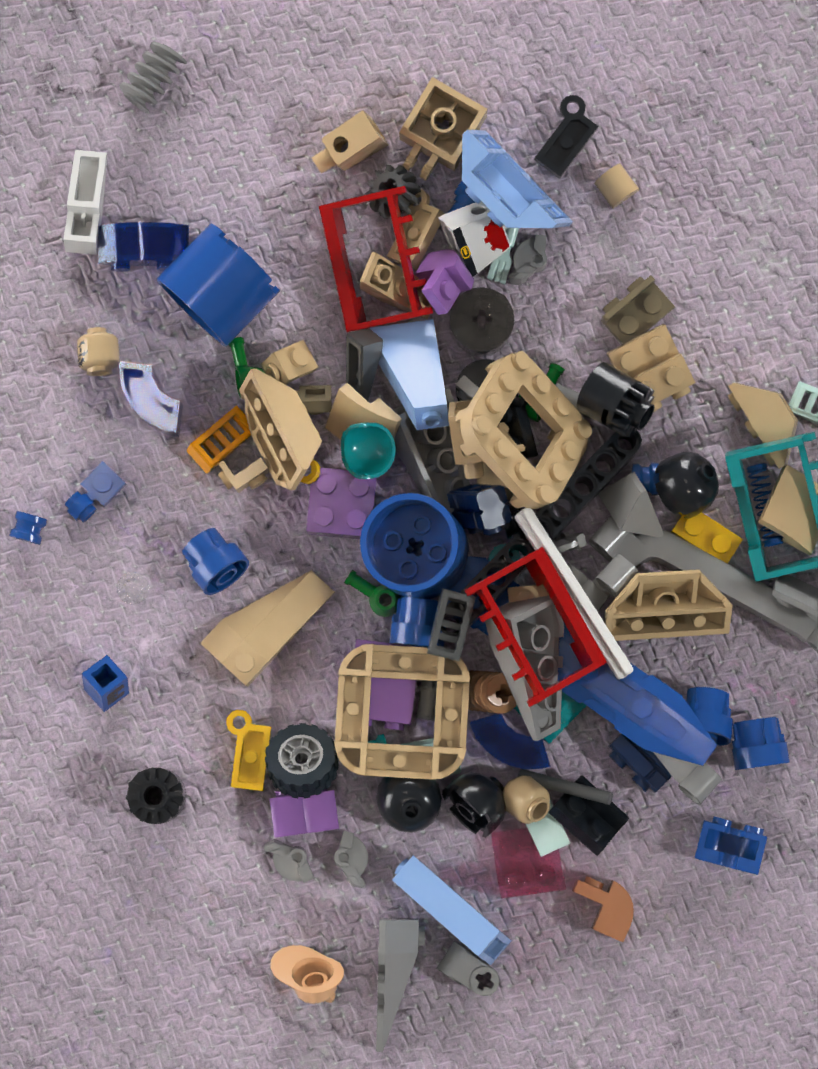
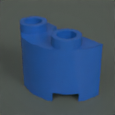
M713 816L712 822L704 820L695 859L758 875L767 841V836H763L764 829L745 825L744 831L731 828L732 821Z

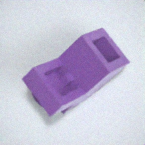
M452 249L428 253L415 273L419 280L426 278L427 282L421 291L437 315L448 313L460 292L471 290L474 283L473 276L457 252Z

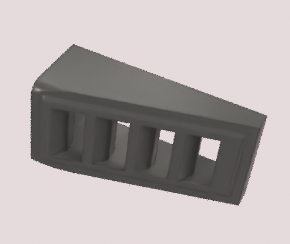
M369 328L349 332L346 335V383L353 387L367 401L370 397L383 347V339Z
M442 588L427 650L428 654L460 661L476 599L475 596H467L463 593ZM448 600L465 604L463 611L446 607ZM444 614L462 617L461 623L444 620ZM441 626L459 630L458 636L441 633ZM438 639L456 643L455 650L438 646Z

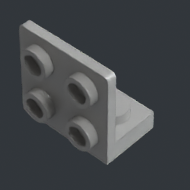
M789 574L776 577L772 596L776 597L777 602L788 608H794L795 606L805 611L809 618L818 621V588Z

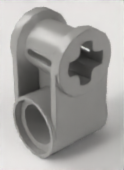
M455 941L436 968L455 982L463 984L481 996L493 994L499 986L497 971ZM486 972L492 974L490 980L494 985L492 988L486 986L482 990L478 987L479 980L476 979V976L478 974L485 975Z

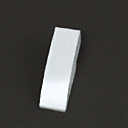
M75 150L63 239L65 252L97 255L106 180L107 153Z

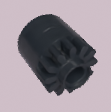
M602 362L585 381L578 396L577 410L618 434L630 437L632 431L642 430L652 417L654 405L651 402L654 399V396H652L654 390L612 365Z
M154 767L138 772L132 781L128 783L126 800L128 801L130 812L142 822L149 824L167 823L175 819L185 806L186 789L184 783L177 774L168 769ZM156 786L163 792V800L158 805L152 804L149 800V792Z

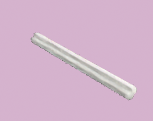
M524 508L514 516L516 522L534 550L543 547L615 677L620 680L633 672L632 665L531 508Z

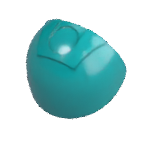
M364 422L350 425L343 432L341 437L342 461L346 470L357 479L377 478L391 467L395 458L396 446L391 432L385 426L378 423Z

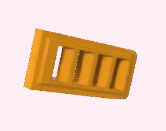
M236 405L189 445L186 450L187 453L205 473L208 474L219 465L218 463L227 458L251 436L246 415ZM231 419L244 431L241 435L229 423ZM222 427L234 439L232 443L221 433L220 429ZM212 436L224 448L222 451L210 440ZM202 445L214 457L213 459L204 451V449L201 447Z

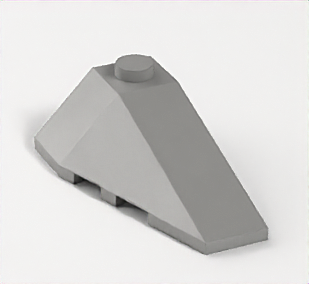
M445 388L447 409L449 411V402L455 401L449 388ZM403 405L393 409L402 418L394 438L396 452L422 495L436 500L452 514L454 509L450 508L447 494L451 490L469 485L470 482L469 479L465 478L463 465H455L449 426L416 430Z
M550 596L511 602L499 607L543 689L558 682V668H563V657L559 656V637H564V623ZM493 619L486 620L485 623L491 648L532 740L539 741L561 729L562 689L529 707L526 701L533 696L532 690L524 676L514 681L512 674L519 671L520 668L508 647L498 652L495 646L503 642L504 639Z
M379 919L376 1052H383L418 955V946H425V926H419V919Z

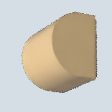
M621 163L610 168L594 183L612 209L639 191V188Z

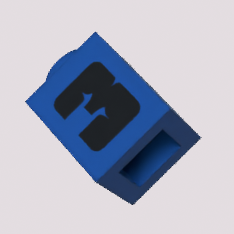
M108 655L82 673L84 690L103 712L129 694L127 676Z

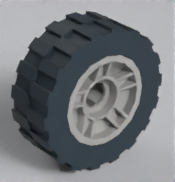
M292 724L286 729L279 730L277 735L270 739V744L265 750V763L269 779L272 780L273 786L276 789L278 788L282 794L290 795L292 798L297 799L298 797L310 798V796H317L324 789H328L331 786V782L336 779V771L339 768L338 756L335 751L334 740L328 736L324 729L321 730L313 724ZM297 760H300L301 762L304 761V762H306V763H304V764H298V763H297Z

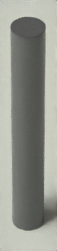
M520 769L518 777L522 775L530 776L544 788L608 805H610L613 798V792L525 769Z

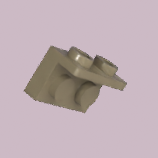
M652 275L645 280L642 277L636 279L627 288L630 293L621 301L616 297L602 309L606 314L602 316L601 322L621 345L646 333L675 308L654 283L655 279Z

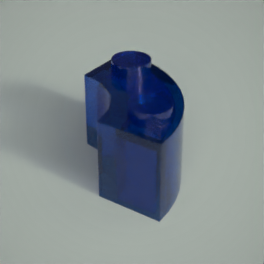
M126 222L98 226V264L109 265L111 270L116 272L130 271L132 266H157L158 271H164L189 246V225L161 222Z
M119 361L121 387L128 403L136 414L153 429L170 436L179 437L183 410L181 401L170 398L159 390L156 384L155 370L152 365Z
M499 713L469 722L477 742L490 756L499 762L525 770L551 767L543 739L533 741L531 736L516 733L506 724L502 714Z

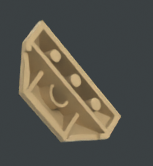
M250 369L239 392L241 399H245V414L251 436L275 483L288 490H296L322 443L320 434L315 428L297 391L258 369Z
M700 570L636 573L605 610L604 623L616 641L729 634L733 605Z

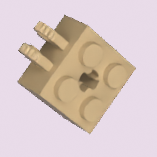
M432 77L399 132L400 140L413 147L403 164L405 169L409 171L415 165L419 154L422 152L430 157L421 170L420 178L425 181L429 178L438 162L455 171L462 160V134L466 130H480L487 118L488 109ZM444 120L449 121L448 129H439L438 124H435L436 122L443 123Z

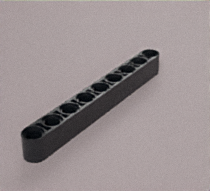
M637 430L636 432L632 431L630 437H624L615 432L569 479L559 498L555 502L542 507L535 514L552 542L633 459L642 442L641 435ZM617 440H628L632 445V449L624 450L620 448ZM605 461L609 464L611 471L607 473L600 471L596 466V462ZM574 484H585L589 488V494H579L575 490ZM553 506H563L567 510L568 516L558 517L553 512ZM522 529L460 593L466 594L464 590L487 578V574L496 573L512 564L514 561L509 557L510 551H520L524 556L535 551ZM525 564L501 577L503 584L499 586L487 585L494 601L527 569ZM477 593L472 596L480 600L481 607L473 609L468 629L487 610ZM451 601L446 607L463 611L465 604ZM445 613L443 619L450 618L460 624L462 617ZM441 626L440 632L457 637L459 630L450 632Z

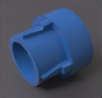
M216 528L202 531L192 538L182 550L184 557L189 562V567L193 571L192 578L206 595H213L228 588L244 574L249 566V560L237 544L227 543Z
M401 597V599H398L396 614L392 616L389 643L428 648L439 601ZM438 639L437 645L444 647L445 642Z
M710 687L688 689L686 702L717 746L730 744L733 719L731 718V709H729V693Z
M768 717L734 722V741H732L734 770L790 763L787 742H785L784 734H781L778 718Z

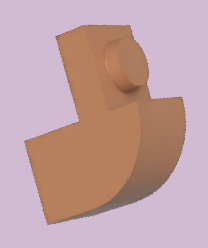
M586 876L584 882L577 879L572 891L601 904L591 928L624 942L634 915L632 899L623 886L613 880L606 892L602 890L604 883Z

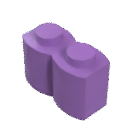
M324 789L321 794L317 796L312 795L310 798L305 799L304 797L292 798L290 795L282 794L281 791H275L276 798L269 799L275 838L339 829L334 790L328 791Z

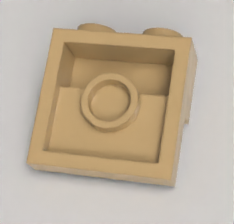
M661 324L606 353L613 367L654 390L652 395L654 399L651 402L654 405V411L663 406L661 401L671 395L674 400L691 392L689 386L696 383L682 354L678 352L665 324Z

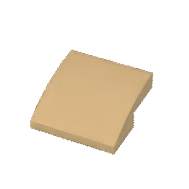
M346 383L338 389L325 428L341 440L343 432L350 425L364 422L378 423L385 426L391 432L393 438H395L402 418L380 398L370 404L353 387Z
M786 464L780 471L758 523L782 535L781 541L810 556L818 541V528L806 478L803 473ZM814 481V485H815V489H816V494H817V493H818V483H816V482Z

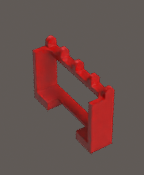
M406 186L319 206L347 332L433 313L432 307L422 308L417 287L424 286L427 281L426 278L415 281L410 255L420 253L419 246L408 249L403 223L411 222L413 218L412 215L401 217L398 195L407 192ZM387 198L412 311L366 321L362 298L356 297L343 235L347 234L342 208Z
M543 547L464 590L467 596L475 593L480 596L488 612L479 616L480 620L484 622L492 618L504 641L495 647L498 652L508 647L520 668L519 671L512 674L514 681L524 676L533 693V696L526 701L529 707L607 663ZM524 564L537 587L542 584L545 587L574 640L569 645L582 668L543 689L487 588V585Z

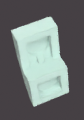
M550 800V802H549V803H550L549 811H550L551 808L553 807V804H552L551 800ZM549 813L538 822L525 824L540 857L570 844L562 824Z

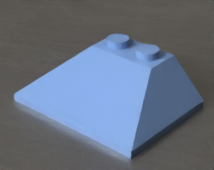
M466 130L462 134V181L467 186L465 192L477 204L482 201L490 210L487 215L499 227L505 225L507 228H559L570 226L573 223L563 210L486 130Z

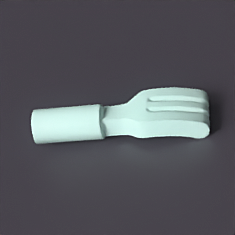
M519 228L506 229L511 244L510 248L491 263L487 279L505 285L512 264L509 253L510 249L514 247Z

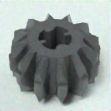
M387 164L385 173L375 170L377 178L376 180H367L371 190L365 194L406 186L407 192L398 195L400 214L402 211L406 214H411L409 206L411 204H419V199L414 195L421 192L420 186L415 183L417 181L416 176L412 172H407L405 167L400 165L395 169L392 165ZM387 198L370 202V208L374 212H379L382 218L388 219L391 216Z

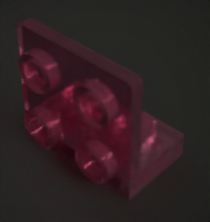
M528 828L493 832L491 834L501 899L566 890L559 849L540 857Z

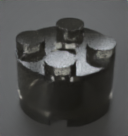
M485 287L473 288L459 295L452 306L449 320L451 337L459 348L469 355L486 357L501 350L511 338L514 326V313L505 295ZM478 316H484L485 321H490V323H486L484 329H480L478 323L473 322L478 320Z

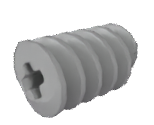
M154 41L150 44L153 53L144 52L142 54L146 64L142 62H136L135 69L139 74L129 72L127 78L131 84L122 82L119 85L124 96L133 105L147 114L150 112L145 103L148 102L154 105L158 103L152 94L156 92L164 95L165 93L160 83L164 82L170 85L173 83L168 73L172 72L179 75L180 71L175 63L187 64L186 60L172 48Z

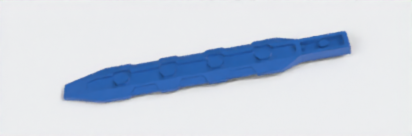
M416 542L413 544L415 550L411 553L420 556L422 554L421 548L424 545ZM468 556L461 579L450 590L460 593L490 561L484 557ZM499 578L491 584L495 586L503 584L502 578ZM513 582L510 587H520V585ZM508 589L495 601L498 608L509 603ZM477 597L473 609L481 607L480 600ZM479 618L471 628H478L488 636L485 621L482 622ZM565 623L564 637H559V656L563 657V668H558V681L582 668L569 645L574 640ZM605 663L562 689V692L579 704L584 703L615 725L614 729L644 750L704 766L717 747L715 741L681 694L655 676L647 675L632 663L630 664L633 667V672L623 679H617L608 664Z

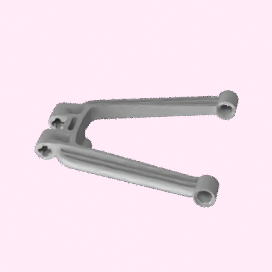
M610 516L589 539L591 546L609 561L598 576L591 582L578 568L572 564H567L597 612L600 611L610 596L616 598L635 574L639 573L637 568L645 562H656L672 571L700 570L730 602L790 633L803 643L807 642L818 653V621L809 618L805 611L795 606L794 608H788L777 602L776 597L772 596L773 589L760 581L755 582V579L671 532L662 530L664 535L659 538L642 534L634 535L631 532L620 530L612 516ZM653 752L670 775L679 783V789L699 805L703 803L722 780L719 774L706 763L704 766Z

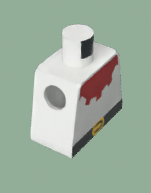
M482 201L479 204L475 202L438 217L450 249L457 252L473 277L505 253L511 245L506 233L508 228L505 225L499 227L487 215L490 210Z

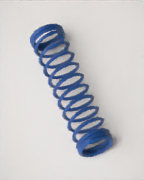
M767 463L756 464L746 468L747 473H751L748 478L757 479L752 481L750 485L760 486L752 490L751 493L761 494L754 497L753 500L757 502L764 501L755 506L756 509H764V507L758 506L767 503L768 498H757L771 494L772 490L754 492L770 486L771 483L753 484L770 476H752L768 470ZM762 511L758 512L757 516L760 517ZM765 526L760 529L762 532H769L762 536V539H768L763 541L764 547L784 543L781 541L783 536L766 537L776 532L765 529L767 528Z

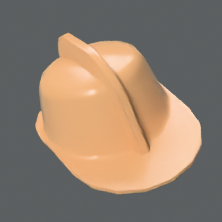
M303 945L284 947L277 951L271 959L270 969L273 975L284 984L292 987L300 1000L310 1004L324 1001L332 1003L334 1001L337 985L340 984L344 977V968L341 963Z

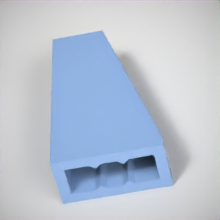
M434 319L370 327L374 333L383 339V347L378 364L416 430L449 426Z
M414 855L410 859L403 860L396 868V876L392 881L489 965L497 959L512 941Z

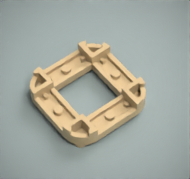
M518 351L490 363L485 368L488 372L486 378L468 407L458 411L455 422L460 423L461 435L464 441L460 445L461 450L466 456L476 453L513 493L509 503L517 509L522 507L539 509L555 502L561 495L586 451L588 438L592 435V427L587 420L583 419L575 406L524 351ZM517 393L525 399L551 428L547 436L551 442L536 468L532 466L497 427Z
M364 644L349 652L341 662L338 673L334 745L340 762L351 772L363 776L436 780L454 773L464 760L467 739L470 676L461 658L460 661L428 654L427 647ZM371 678L437 681L433 747L368 743Z

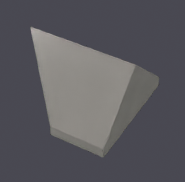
M635 472L608 486L598 494L620 530L657 538L664 535L647 490Z

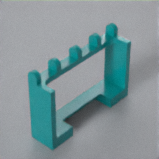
M815 432L726 452L725 459L732 488H735L749 546L748 554L755 582L818 568V556L767 567L741 459L798 446L818 528V493L816 494L811 470L818 469V461L809 462L804 443L816 439Z

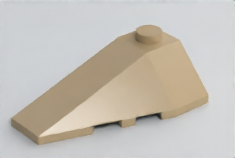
M311 570L222 619L200 644L248 687L329 600L335 591Z

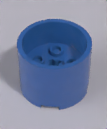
M210 223L156 280L197 324L221 345L227 347L270 303L280 290L276 286L273 287L269 284L272 279L251 256L233 241L227 240L224 237L226 234L220 228Z
M403 493L382 501L367 517L360 536L361 556L370 574L378 582L403 597L432 599L440 596L442 588L452 589L461 579L468 559V538L460 522L439 502L422 494ZM416 542L424 545L421 548L422 554L420 556L411 553L415 550L413 544Z

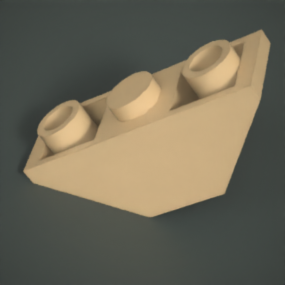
M372 252L360 279V289L384 303L406 312H411L403 269L378 253ZM424 286L417 287L422 308L432 307L421 291ZM430 314L419 317L423 319H428Z
M732 383L728 386L732 392L728 397L737 411L741 409L744 411L748 418L745 425L754 439L759 437L762 443L795 436L798 420L782 393L740 383ZM791 448L763 455L770 466L776 464L778 469L788 464Z

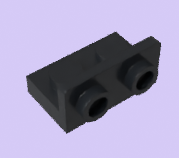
M580 776L575 781V783L596 788L584 776ZM565 793L548 812L596 856L604 850L615 834L629 820V817L612 801L608 805Z

